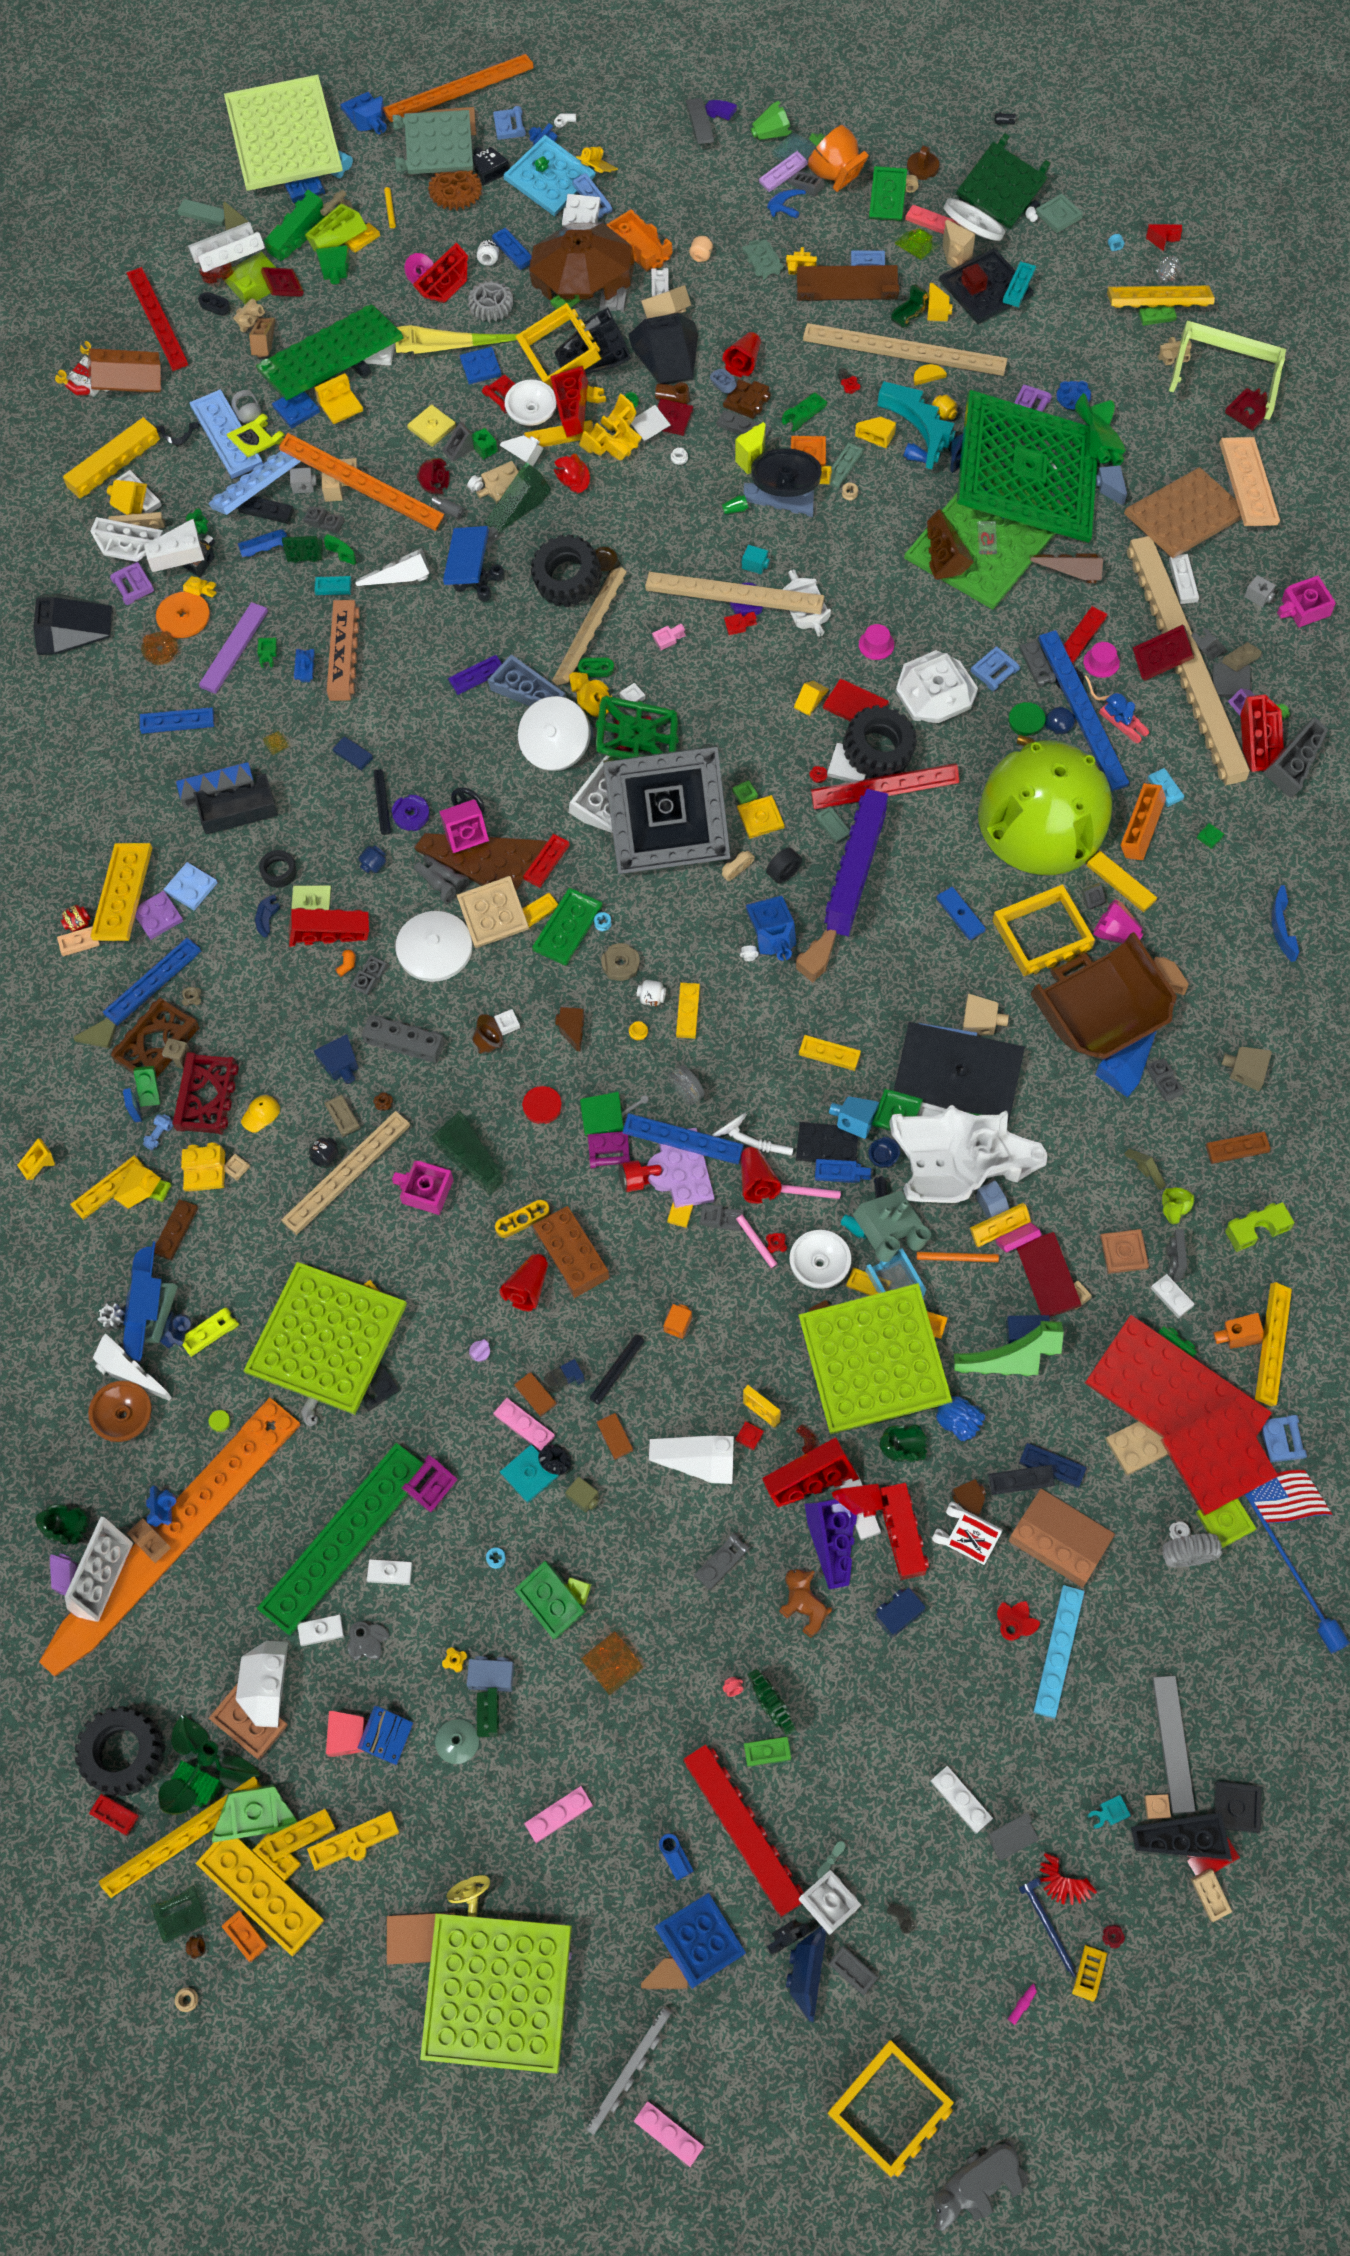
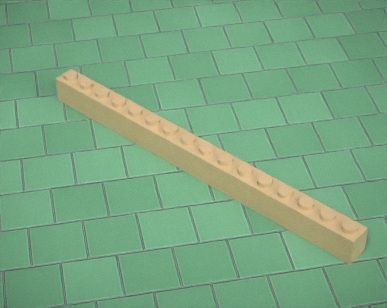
M1149 536L1133 539L1130 541L1129 548H1127V555L1133 561V570L1139 576L1140 587H1143L1145 590V599L1151 605V614L1156 617L1158 630H1161L1163 634L1182 624L1186 627L1195 658L1174 667L1176 674L1180 675L1181 687L1187 692L1188 703L1192 704L1193 716L1199 721L1200 733L1204 734L1206 738V747L1211 750L1212 762L1218 767L1219 779H1223L1225 785L1246 781L1250 770L1198 646L1191 636L1192 632L1154 541Z

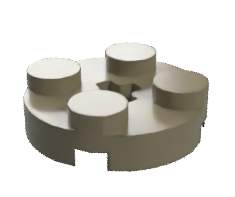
M613 944L602 955V969L611 980H628L636 976L640 967L639 954L635 949L630 948L628 944ZM618 959L626 961L623 965L616 964Z

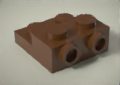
M739 379L736 383V388L729 393L723 402V407L754 419L757 414L761 413L763 404L770 399L771 392H769V386L757 381H753L750 384Z

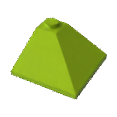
M261 251L220 274V277L246 305L250 299L258 301L270 294L269 288L261 274L262 267H276Z

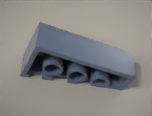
M510 655L487 680L491 691L528 706L547 697L558 696L567 698L563 691L513 655Z

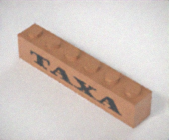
M333 600L327 680L329 701L351 700V695L355 693V684L352 683V680L356 678V669L353 666L354 663H357V654L354 651L355 648H358L356 633H359L357 618H360V608L356 607L355 600Z

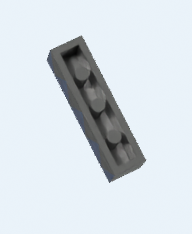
M248 762L176 781L184 809L197 806L193 792L203 790L208 796L216 797L219 793L226 791L234 792L238 788L245 786L253 787L255 784Z

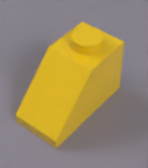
M930 283L927 320L948 321V315H952V304H949V296L934 283Z
M883 417L858 422L856 424L855 436L887 448L895 435L896 422Z
M133 1164L113 1199L129 1209L151 1196L161 1178L148 1168Z

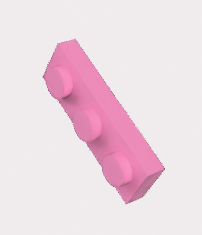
M508 1398L493 1413L495 1417L539 1451L544 1446H548L555 1438V1434Z
M580 1786L524 1824L537 1844L593 1807Z
M648 2101L634 2120L637 2125L689 2167H691L704 2148L702 2144Z

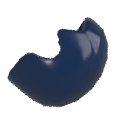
M1064 707L1052 709L1045 718L1046 729L1052 730L1056 735L1068 733L1072 730L1075 723L1073 713Z
M889 1137L877 1139L869 1147V1160L874 1166L880 1168L890 1167L898 1160L900 1155L899 1145L894 1139Z

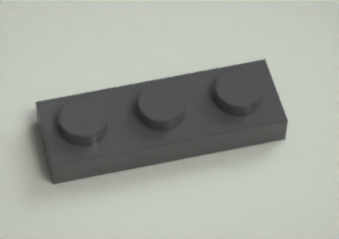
M726 410L723 411L717 421L718 427L739 435L761 424ZM769 426L765 428V440L771 432V427Z

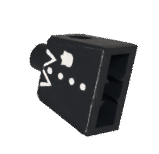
M478 147L474 150L472 157L473 168L483 186L504 176L509 170L508 160L494 148L489 147L482 150Z

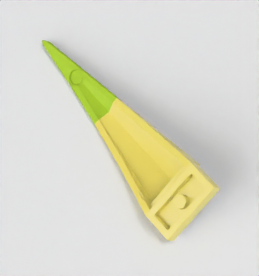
M409 325L397 327L402 332L404 339L396 342L395 346L397 353L414 351V354L515 341L517 340L515 336L518 334L461 333Z

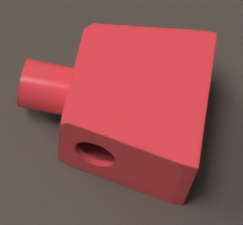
M329 1711L326 1754L329 1757L364 1752L357 1747L366 1728L367 1720L362 1716Z

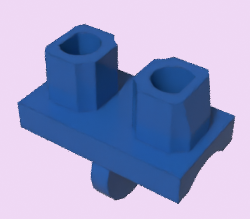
M550 123L543 131L540 127H532L529 130V140L533 142V145L544 135L554 142L558 136L551 131L553 125Z
M296 649L295 680L310 682L313 679L314 649L306 651Z
M154 1485L150 1488V1497L146 1500V1506L150 1509V1514L147 1516L148 1524L158 1527L161 1523L165 1525L172 1523L171 1507L176 1504V1496L173 1493H170L169 1490L160 1491Z

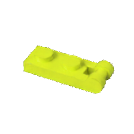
M224 1308L185 1334V1340L182 1345L190 1357H192L227 1332L238 1327L239 1323L235 1318L231 1317L230 1310ZM224 1320L225 1324L220 1326L218 1322Z

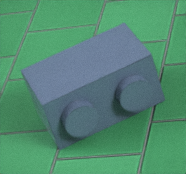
M476 1656L475 1660L469 1659L468 1689L488 1691V1688H497L498 1691L512 1692L513 1662H510L509 1658L503 1657L497 1658L496 1661L488 1660L487 1657Z

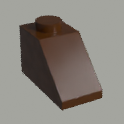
M560 1007V1014H556L555 1025L559 1026V1032L576 1051L581 1052L585 1019L584 1009Z
M974 1479L954 1488L951 1495L955 1503L964 1510L979 1517L986 1492L983 1485L978 1484L977 1480Z

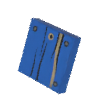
M374 1706L357 1748L393 1765H397L413 1722L383 1708Z

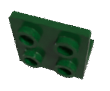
M317 536L282 537L287 562H316L317 560H323V541L318 539Z

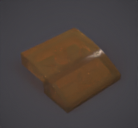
M615 1631L581 1658V1661L608 1695H611L643 1668Z

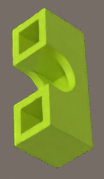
M1283 1202L1277 1205L1275 1203L1269 1204L1264 1208L1265 1210L1260 1212L1257 1210L1252 1211L1245 1218H1235L1228 1223L1225 1233L1236 1252L1255 1245L1258 1239L1254 1230L1255 1227H1265L1272 1237L1291 1230L1294 1221Z

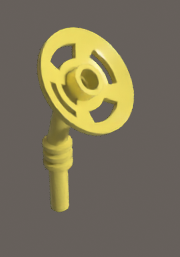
M484 1875L470 1877L453 1886L447 1893V1899L451 1903L466 1902L469 1904L468 1916L477 1917L479 1896L489 1887L490 1880ZM476 1884H484L481 1888L476 1886Z

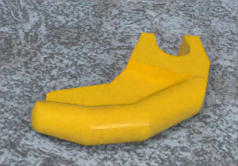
M588 385L586 399L588 402H606L605 396H599L604 395L603 388H593Z

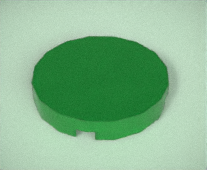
M1023 702L1011 709L1008 717L1009 726L1018 735H1036L1042 731L1045 725V714L1038 705L1031 702Z

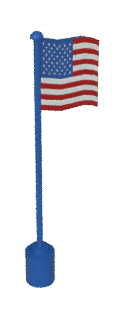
M1305 1470L1277 1473L1278 1477L1251 1490L1245 1496L1322 1621L1318 1624L1320 1628L1317 1629V1632L1332 1654L1348 1646L1350 1642L1337 1620L1331 1621L1330 1618H1324L1267 1524L1292 1522L1312 1516H1332V1513Z

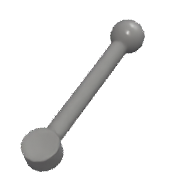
M642 1096L640 1101L624 1110L622 1115L624 1116L642 1103L646 1104L649 1101L648 1097Z

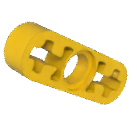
M537 1200L499 1219L495 1224L497 1235L502 1238L510 1237L548 1217L550 1213L548 1203L544 1200ZM537 1207L544 1208V1213L536 1212ZM530 1210H531L532 1214L534 1215V1218H533V1219L531 1218V1214H530V1212H529ZM520 1215H526L528 1221L521 1224L517 1222V1218ZM512 1219H513L514 1224H515V1226H516L515 1228L513 1227V1224L511 1223V1220H512ZM501 1225L508 1226V1231L501 1230Z

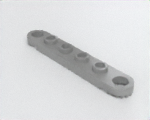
M666 2005L593 2117L594 2119L588 2125L586 2130L592 2135H595L609 2111L614 2113L622 2100L618 2097L623 2089L627 2092L635 2079L632 2078V2075L636 2069L641 2071L648 2060L645 2055L649 2048L654 2050L661 2038L658 2034L673 2012Z

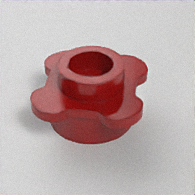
M855 376L841 380L845 393L851 394L860 389V384L857 383Z
M773 1233L766 1236V1241L768 1242L767 1250L770 1253L775 1251L785 1252L787 1250L785 1234Z

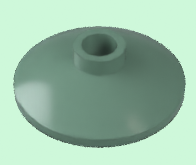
M461 1719L446 1722L437 1732L435 1747L439 1756L451 1764H462L469 1761L475 1755L479 1746L477 1730L471 1723ZM454 1737H460L458 1744H453L452 1740Z

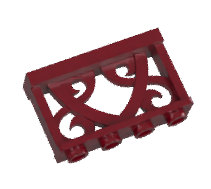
M187 1052L172 1123L176 1131H194L223 1135L224 1129L228 1127L227 1111H230L232 1107L230 1096L235 1091L234 1075H238L239 1065L236 1064L234 1057L195 1055V1053ZM198 1064L210 1065V1067L206 1070L198 1066ZM218 1066H224L227 1068L226 1074L224 1076L219 1075V1073L222 1071L221 1069L217 1070L214 1073V1075L212 1074V1071ZM199 1078L200 1081L202 1080V1082L199 1084L194 1083L195 1079ZM209 1081L217 1090L218 1095L202 1107L201 1101L198 1097L192 1095V1091L203 1088ZM196 1102L198 1109H196V1106L189 1107L190 1103ZM206 1114L208 1119L212 1120L211 1115L217 1114V1121L213 1124H207L203 1120V1115ZM198 1117L200 1123L186 1122V1120H191Z

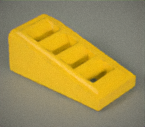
M1087 1945L1084 1946L1072 1994L1092 2002L1095 2001L1107 1956L1106 1952ZM1087 1955L1099 1959L1100 1962L1088 1960ZM1085 1965H1088L1098 1970L1097 1972H1094L1084 1967ZM1084 1974L1086 1976L1092 1977L1095 1979V1981L1093 1982L1085 1978H1082V1975ZM1080 1984L1085 1985V1986H1088V1987L1093 1988V1989H1089V1988L1083 1987V1986H1081Z

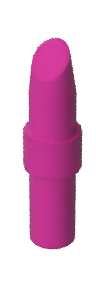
M1034 1983L1028 1988L1023 1997H1020L1016 2003L1017 2006L1007 2020L1013 2025L1017 2023L1023 2012L1028 2009L1031 2000L1037 1993Z

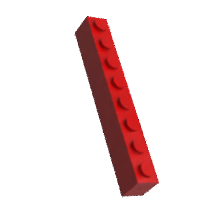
M705 1744L683 1759L684 1764L779 1917L783 1918L802 1905L799 1898L804 1893L798 1884L794 1886L790 1880L792 1874L786 1864L783 1866L777 1859L780 1855L773 1844L771 1846L768 1845L765 1840L768 1836L761 1825L757 1827L753 1821L755 1815L749 1805L746 1807L740 1800L743 1796L738 1787H732L728 1781L731 1779V1776L726 1768H720L718 1765V1755L713 1748L708 1749Z

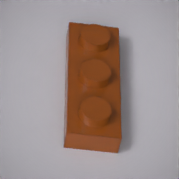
M1265 1131L1206 1144L1211 1164L1269 1153L1271 1150Z

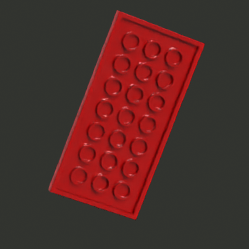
M1132 1315L1128 1317L1084 1382L1162 1438L1234 1400L1255 1437L1272 1413Z

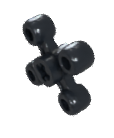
M498 564L492 566L487 571L482 567L479 583L453 584V587L457 592H463L467 587L473 586L474 589H477L478 599L482 602H487L491 598V590L487 586V582L490 580L502 581L505 576L504 569Z

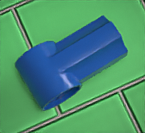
M666 1834L661 1837L659 1841L660 1851L676 1881L694 1872L677 1837L673 1834ZM666 1839L675 1841L676 1847L673 1851H666L663 1848V1842Z

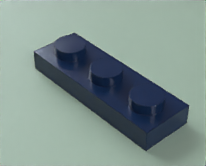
M1029 1443L1026 1444L1019 1461L1020 1465L1027 1468L1052 1465L1054 1479L1079 1488L1087 1468Z

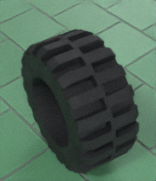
M567 534V537L559 535L556 539L552 537L548 540V543H543L540 546V550H536L534 554L535 559L533 558L531 561L533 581L540 595L547 602H553L555 606L559 607L562 604L564 607H571V604L579 605V602L587 601L589 599L588 596L596 592L595 587L598 588L600 585V578L602 577L600 562L594 548L579 536L574 538L573 535ZM568 561H575L581 564L580 570L574 577L564 581L552 579L554 570L560 564Z
M879 705L872 706V709L866 707L862 712L859 711L855 714L849 723L843 739L844 755L847 760H850L849 764L852 768L856 767L858 773H864L869 778L871 776L877 778L899 774L902 770L906 769L917 745L916 731L912 730L913 724L911 721H907V717L904 714L901 715L898 713V710H891L888 706L879 708ZM872 733L884 735L893 743L895 749L888 752L878 751L867 743L864 736Z
M118 1706L117 1709L110 1707L105 1709L106 1713L104 1714L100 1712L95 1714V1720L93 1722L88 1720L84 1725L87 1729L84 1733L80 1732L77 1737L80 1739V1744H75V1752L78 1753V1756L75 1757V1762L80 1767L78 1770L80 1775L86 1779L90 1786L108 1795L128 1796L129 1792L137 1793L141 1791L140 1787L143 1785L147 1787L152 1782L150 1778L153 1775H158L160 1772L157 1769L158 1765L163 1764L164 1761L162 1752L165 1751V1744L162 1743L163 1735L158 1730L156 1723L144 1713L132 1707L130 1709L125 1706ZM130 1731L136 1735L139 1741V1751L136 1759L128 1768L122 1771H109L102 1763L101 1755L104 1744L115 1733Z

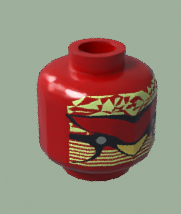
M74 905L62 912L63 919L60 921L66 930L70 929L72 932L87 927L91 917L84 906Z

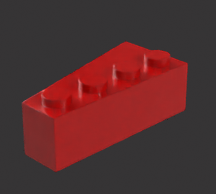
M583 366L550 376L561 423L567 438L584 432L588 379Z
M836 1437L762 1478L770 1497L777 1507L804 1499V1495L809 1493H821L823 1488L832 1485L834 1488L841 1486L843 1481L860 1479Z
M906 1482L883 1487L880 1490L884 1508L882 1509V1514L900 1581L923 1576L926 1574V1568H929L927 1556H923L922 1553L923 1541L921 1535H918L917 1518L913 1514L912 1500L908 1493Z

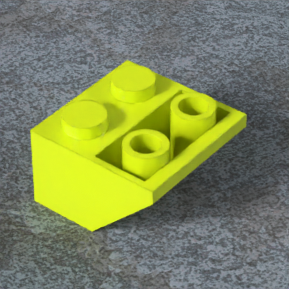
M764 422L754 426L751 430L739 435L735 439V462L747 474L751 473L754 460L763 454L765 450L766 424Z

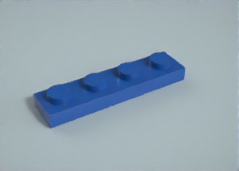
M213 707L140 714L141 734L214 727Z

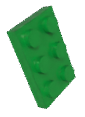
M874 166L869 219L902 221L907 168Z
M544 1561L514 1589L553 1640L561 1636L587 1611L548 1561Z

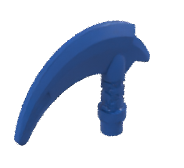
M792 189L780 192L769 201L767 208L770 209L773 217H775L776 212L781 211L785 214L787 213L790 217L797 218L799 212L783 204L788 198L799 194H806V191Z

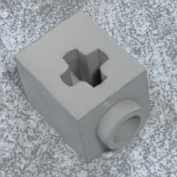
M311 467L290 469V484L293 494L314 492V485H317L316 475L312 474Z
M1257 575L1247 587L1244 597L1264 607L1267 602L1271 603L1275 596L1273 592L1276 585Z

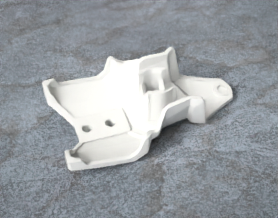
M951 1105L942 1114L937 1116L903 1117L902 1114H895L890 1119L891 1134L911 1163L913 1176L903 1188L906 1199L910 1201L957 1203L968 1199L973 1190L980 1188L986 1178L1004 1175L1010 1181L1019 1182L1032 1172L1046 1166L1047 1152L1041 1143L1022 1138L1007 1131V1111L1000 1113V1115L976 1116L960 1111Z

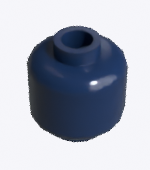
M375 845L373 847L367 846L358 857L361 863L360 868L368 874L370 871L378 873L386 863V858L384 857L386 854Z

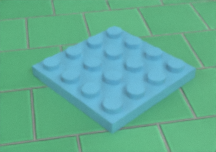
M544 135L504 174V180L555 217L566 206L567 195L578 194V191L572 185V181L584 173L592 180L596 172L582 164L579 159ZM545 156L550 161L548 169L544 172L536 171L535 161Z

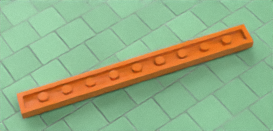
M526 54L386 106L383 108L384 114L390 122H393V115H399L404 118L406 113H417L442 104L443 102L533 69V62Z
M287 433L279 446L280 451L434 531L437 530L444 518L443 513Z

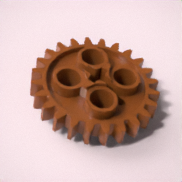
M473 171L435 173V177H431L428 189L430 199H433V203L437 202L438 207L443 205V209L449 207L450 211L452 208L458 211L459 207L464 210L465 205L471 207L470 203L475 204V199L479 200L482 186L480 178L477 177V174H473Z

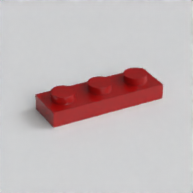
M553 834L524 874V880L540 888L570 846L569 841Z

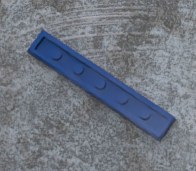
M186 938L108 1006L103 1011L104 1016L118 1026L201 952V949L190 939Z
M629 1113L623 1129V1134L737 1165L739 1164L744 1145Z

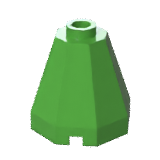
M779 101L772 103L752 123L750 130L754 138L757 137L760 140L787 136L792 133V130H788L790 123L783 107L779 108L778 106L781 104Z

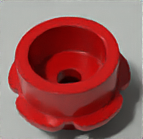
M820 766L813 767L812 771L809 772L810 778L815 783H822L827 779L828 775L826 774L827 770Z

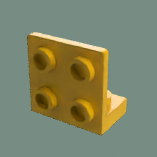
M345 373L314 387L318 403L333 424L363 411L362 405L350 389L349 379Z

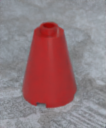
M747 333L723 353L722 361H724L725 368L730 374L742 377V375L749 376L753 372L761 344V339L756 333Z
M746 1148L741 1153L742 1195L744 1199L752 1204L763 1203L761 1199L768 1197L769 1200L774 1199L782 1190L779 1178L758 1148Z
M541 1254L531 1255L502 1284L499 1290L502 1298L505 1301L509 1299L513 1302L512 1306L519 1310L530 1312L533 1308L535 1309L539 1302L548 1268L546 1258Z

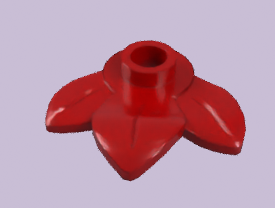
M1026 1601L1017 1603L1012 1608L1002 1602L997 1610V1618L1001 1623L1000 1633L1006 1640L1014 1641L1020 1636H1030L1040 1625V1621L1029 1618V1607ZM1007 1627H1013L1015 1632L1013 1634L1008 1633Z

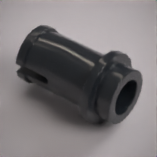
M999 112L995 114V124H1015V113L1006 114Z

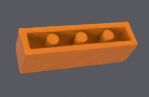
M1143 784L1121 843L1125 858L1144 860L1166 800L1162 785Z

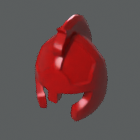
M573 454L571 457H561L554 462L558 468H564L554 469L556 477L564 486L570 487V490L577 492V494L583 492L588 487L590 473L585 463L577 454Z

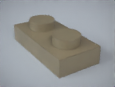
M1247 642L1226 655L1222 663L1237 672L1258 659L1262 651Z

